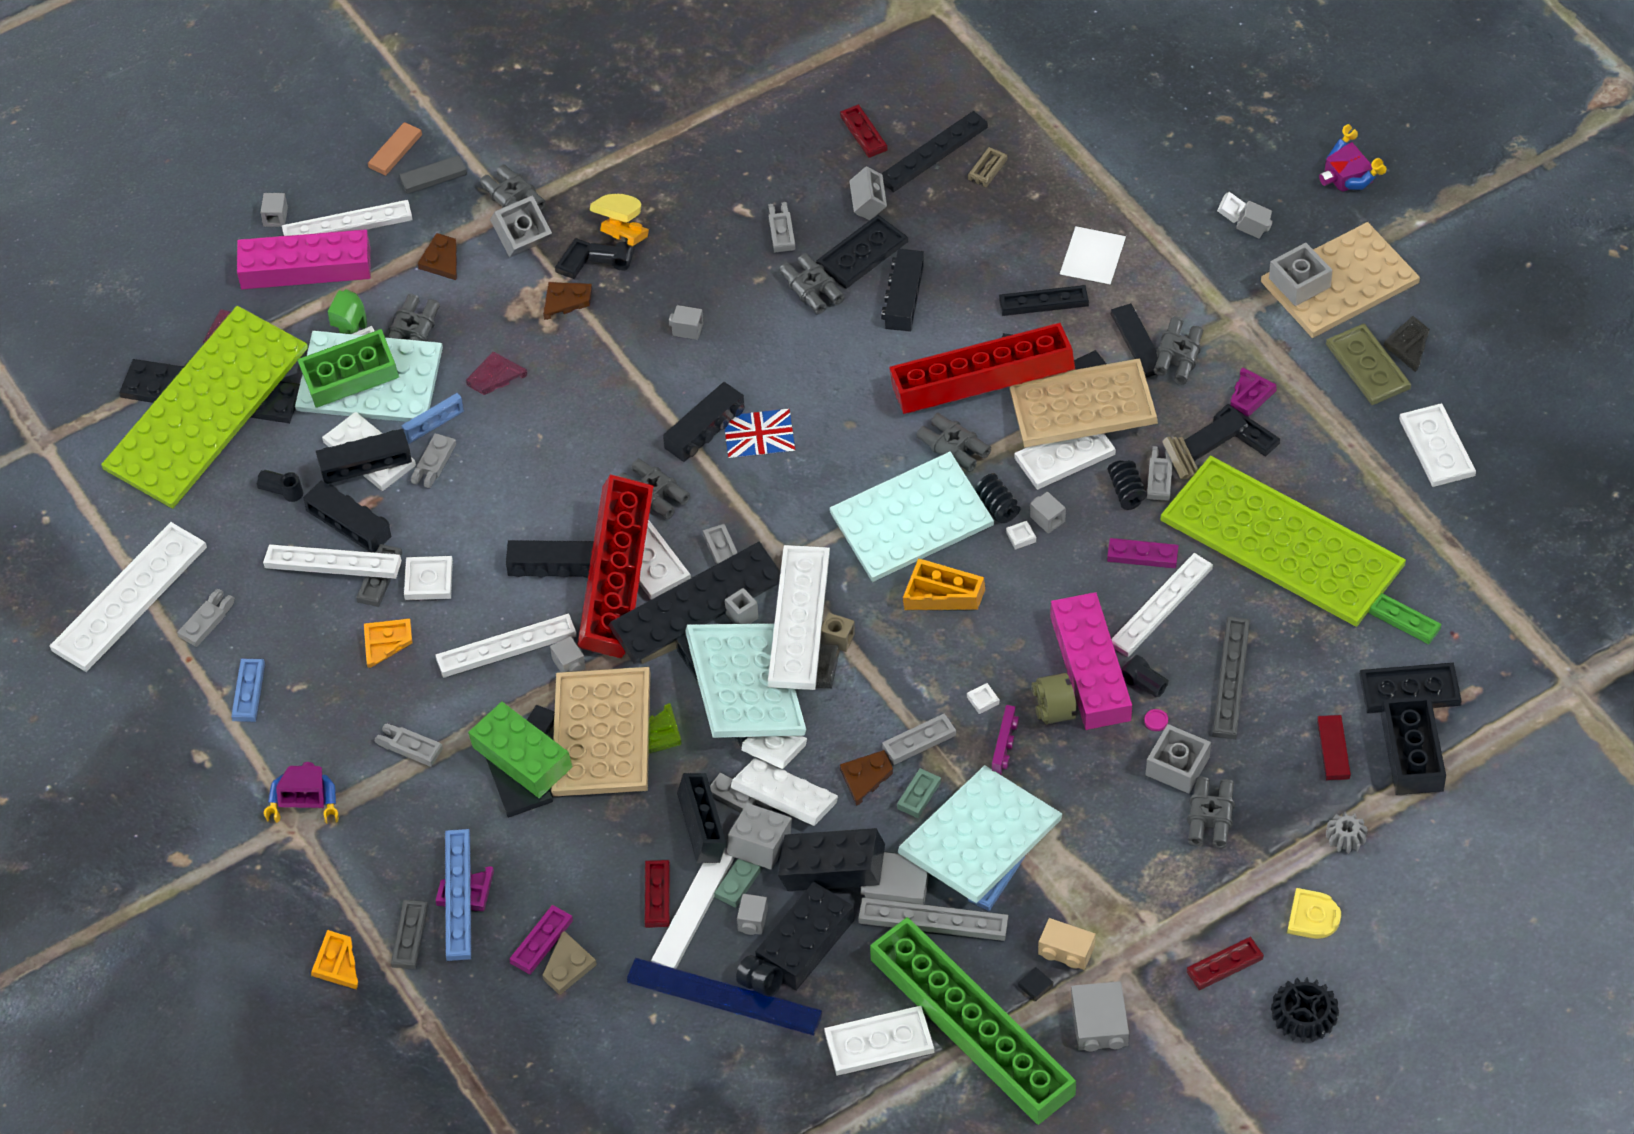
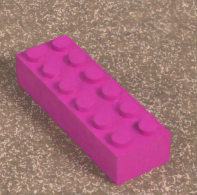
M367 229L238 240L237 274L241 289L371 279L370 243Z
M1097 593L1051 601V621L1085 730L1131 721L1132 703Z

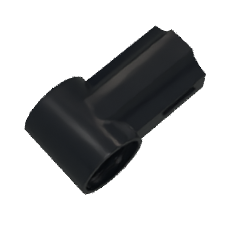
M618 242L616 246L591 243L589 261L611 264L615 269L625 271L630 267L634 247L628 245L627 242Z
M261 470L258 475V489L283 495L289 502L298 501L303 497L304 492L299 476L294 472L280 474L269 470Z
M1134 655L1121 668L1126 684L1130 686L1136 684L1154 697H1160L1168 686L1169 680L1152 670L1148 662L1139 655Z

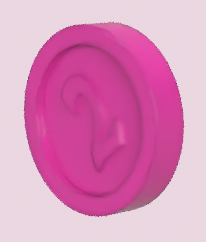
M1150 710L1145 715V726L1151 731H1162L1168 724V716L1162 710Z

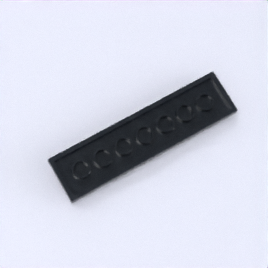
M133 359L120 389V397L154 403L184 366ZM280 381L250 418L290 424L295 411L300 384Z
M759 541L616 618L608 626L634 664L676 641V638L681 635H686L687 625H705L725 614L727 611L725 599L742 588L754 598L778 585L781 572Z

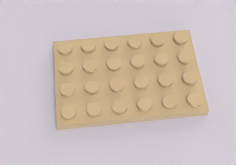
M1368 222L1313 249L1333 270L1331 287L1301 304L1294 306L1269 279V272L1261 276L1262 284L1312 338L1407 290L1420 281L1417 273Z
M1140 358L1067 371L1009 386L1024 448L1158 424Z
M649 667L556 673L554 741L569 752L573 767L552 786L551 792L553 797L648 791L651 676Z

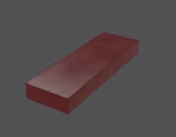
M859 104L840 111V117L868 158L888 151L887 144Z
M1318 716L1317 724L1326 780L1350 779L1351 773L1342 716Z
M670 860L645 861V928L669 927Z
M1250 936L1187 967V973L1200 991L1263 960L1264 955Z

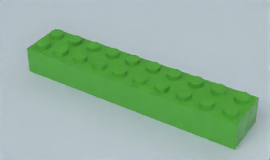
M908 917L870 945L871 961L917 1006H922L923 1012L1037 1125L1075 1096L1076 1080Z

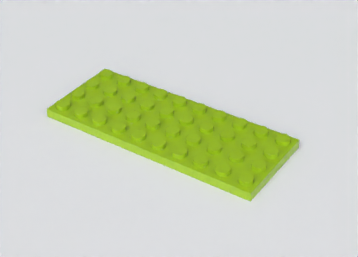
M236 306L101 464L103 470L174 509L298 361L297 359L308 349L307 343Z
M1211 455L1164 510L1160 518L1162 522L1355 627L1360 624L1370 611L1373 603L1381 593L1385 592L1406 563V559Z

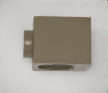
M828 613L825 621H822L820 644L847 652L855 635L854 620Z

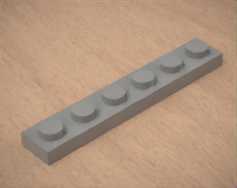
M862 898L859 913V924L895 927L908 917L922 931L1005 941L1008 915L871 898Z

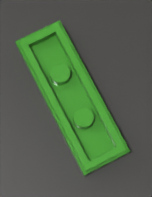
M1383 593L1373 603L1368 612L1427 644L1431 643L1442 625Z

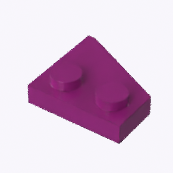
M1242 368L1240 370L1239 382H1236L1235 393L1230 401L1231 406L1249 417L1277 391L1276 384Z
M491 866L485 867L486 871L471 874V910L483 912L485 910L494 874V869ZM445 879L440 881L436 897L437 906L446 907Z

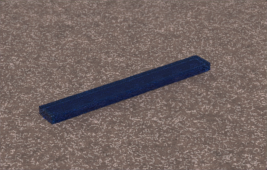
M638 958L634 959L627 976V982L810 1035H815L822 1017V1010L776 997H766L755 991Z

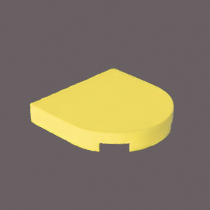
M608 194L591 203L590 211L627 223L640 214L641 202L629 195Z
M1296 888L1287 933L1314 939L1328 937L1339 927L1341 910L1332 900V897L1327 894Z

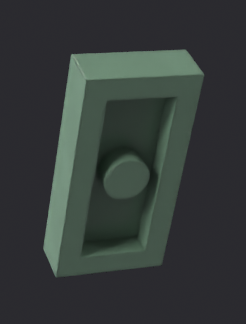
M920 768L898 801L897 809L919 818L941 784V777Z
M737 859L714 892L715 898L736 908L742 899V895L746 894L760 874V866Z

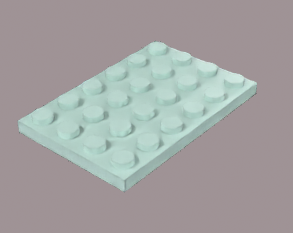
M312 331L307 356L363 335ZM385 338L400 378L315 408L302 374L295 404L296 411L351 416L357 412L363 418L408 422L430 409L443 349L442 343Z
M951 452L830 507L831 515L872 582L916 562L918 558L923 559L994 525L993 518Z
M775 623L687 625L685 632L713 738L805 735L806 727L795 689L768 687Z
M984 765L899 846L898 853L977 903L1061 821L1062 813Z

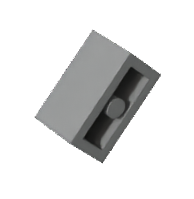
M866 166L849 182L854 213L871 220L887 207L882 174Z

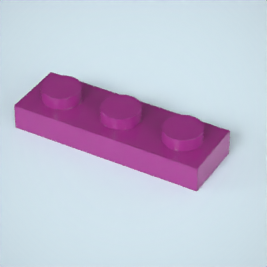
M1110 538L1107 562L1176 569L1179 545Z
M1010 705L1005 707L992 760V771L997 772L1001 776L1003 769H1008L1010 756L1007 755V751L1013 748L1014 736H1012V731H1017L1019 717L1015 716V706Z
M552 905L510 957V964L531 975L558 941L562 932L573 922L572 915Z

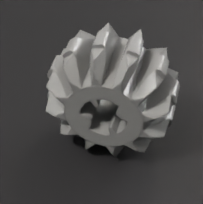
M1344 812L1342 817L1335 814L1333 820H1329L1326 830V839H1329L1330 847L1337 846L1338 852L1345 849L1348 854L1351 852V849L1358 852L1360 845L1366 843L1368 832L1367 827L1364 826L1363 819L1356 820L1357 816L1355 813L1352 816H1348Z

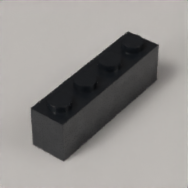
M898 249L897 256L892 258L891 270L894 271L893 274L889 273L888 286H890V290L885 292V303H887V306L882 307L881 320H885V329L911 332L924 268V251Z
M726 382L721 383L663 434L664 449L683 462L693 457L705 443H709L713 439L714 435L720 430L725 429L734 417L742 414L745 409L744 395Z
M403 428L316 451L323 481L327 484L412 462L410 448Z
M321 480L303 497L305 509L308 513L371 553H375L380 544L384 545L392 537L390 524L384 517H378L367 506H361L356 503L351 496H345L332 484L328 485Z
M508 540L506 554L508 576L515 577L560 576L564 578H588L594 541Z
M683 773L677 795L696 862L720 863L726 846V839L706 773Z

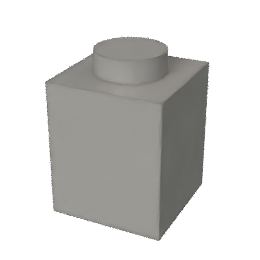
M264 193L260 212L263 226L282 227V225H285L288 210L285 193Z
M1248 201L1239 214L1236 229L1260 238L1264 232H1268L1273 222L1270 220L1272 210Z
M677 305L674 314L671 313L669 318V326L672 327L673 336L698 340L703 327L702 309Z
M1046 492L1042 496L1036 497L1030 503V518L1049 534L1065 522L1066 508L1049 492Z
M744 588L725 599L726 616L733 624H751L759 619L757 602Z
M571 636L550 646L552 660L561 673L577 672L586 669L584 655Z
M749 894L742 895L737 916L738 931L748 935H762L768 912L767 897Z

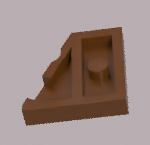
M436 233L419 260L418 269L456 280V239Z
M548 282L543 313L544 320L551 319V315L563 312V314H567L575 309L589 307L592 284Z
M885 750L840 764V771L856 806L863 802L862 799L870 791L873 793L881 782L886 781L893 774V768Z

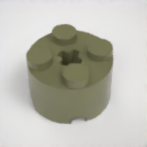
M1067 673L1040 677L1031 684L1033 695L1037 696L1038 705L1035 706L1038 720L1042 719L1045 724L1076 718V715L1072 714V711H1076L1072 684L1067 685L1065 679H1069Z

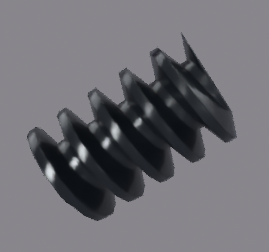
M1119 460L1111 463L1107 470L1118 495L1121 508L1124 510L1135 509L1147 497V492L1144 490V484L1141 483L1142 480L1138 469H1136L1135 462Z
M995 473L984 476L976 485L975 491L998 523H1007L1019 514L1021 508L1017 506L1018 501L1012 498L1011 492H1008L1007 487L1003 485V482L998 479Z

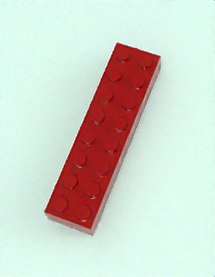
M1061 323L890 366L889 370L893 390L901 410L905 414L1075 370L1072 346Z
M610 474L602 486L577 644L578 648L621 659L626 653L608 625L611 621L636 607L653 485Z

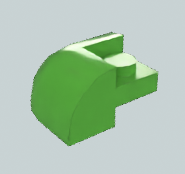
M348 289L344 291L339 290L328 310L330 326L338 327L339 332L342 334H353L358 332L359 328L365 329L367 318L362 300L356 293Z

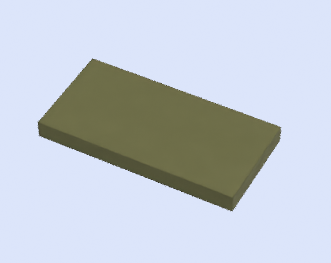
M1365 324L1326 339L1327 347L1371 405L1411 389V383Z

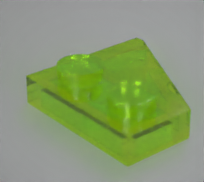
M670 703L666 704L664 710L658 715L649 717V753L682 745Z

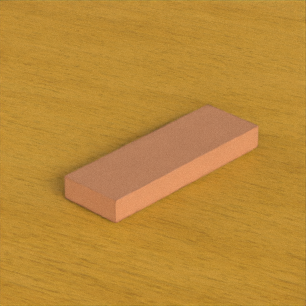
M404 122L368 162V167L386 176L422 136L421 129Z

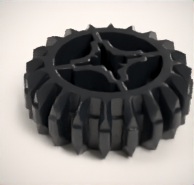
M1306 977L1304 982L1296 978L1294 984L1287 981L1285 987L1280 986L1278 993H1275L1273 1003L1271 1004L1272 1019L1276 1021L1277 1029L1283 1028L1282 1033L1284 1036L1289 1033L1292 1034V1040H1295L1296 1037H1301L1302 1043H1304L1306 1038H1310L1314 1042L1316 1036L1323 1039L1325 1033H1331L1333 1026L1337 1024V1016H1339L1338 1000L1334 998L1333 991H1327L1328 987L1326 984L1319 986L1318 979L1313 983L1309 982L1308 977ZM1292 1001L1293 1007L1287 1012L1285 1006ZM1323 1008L1325 1014L1318 1019L1317 1013L1319 1009Z

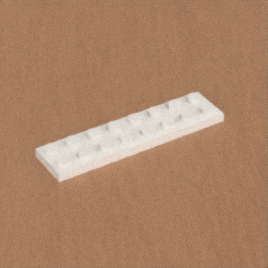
M170 522L50 645L51 651L87 672L207 548L206 543Z
M784 545L768 687L815 690L830 548Z

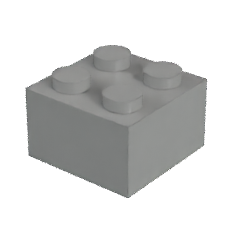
M533 195L495 211L490 219L509 257L546 242L552 234Z
M1304 243L1270 261L1269 279L1294 306H1297L1330 288L1333 270L1307 243Z
M1167 724L1147 758L1146 776L1190 794L1196 783V778L1200 776L1210 758L1211 742Z
M747 803L728 834L727 855L772 870L782 853L784 835L791 834L792 818Z

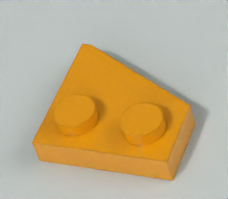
M609 218L602 222L600 231L618 240L621 237H625L628 239L627 244L634 246L648 237L649 229L642 227L640 223L631 222L629 224Z
M410 619L364 624L368 668L375 666L413 643Z
M327 930L311 971V976L357 990L358 978L356 976L351 937Z

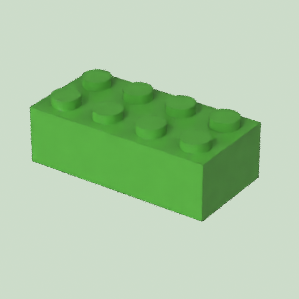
M382 329L297 359L315 408L400 378Z
M500 702L468 732L472 746L476 751L538 798L544 795L573 767L569 752L503 702Z

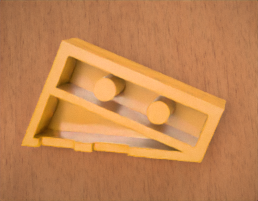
M918 558L903 596L904 610H978L985 592L984 577Z

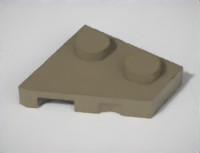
M564 931L546 966L543 980L561 995L597 965L596 960Z

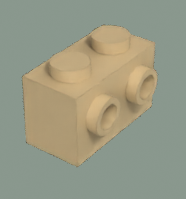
M1049 918L1039 940L1038 955L1043 956L1047 960L1065 963L1071 968L1085 970L1095 947L1096 933Z

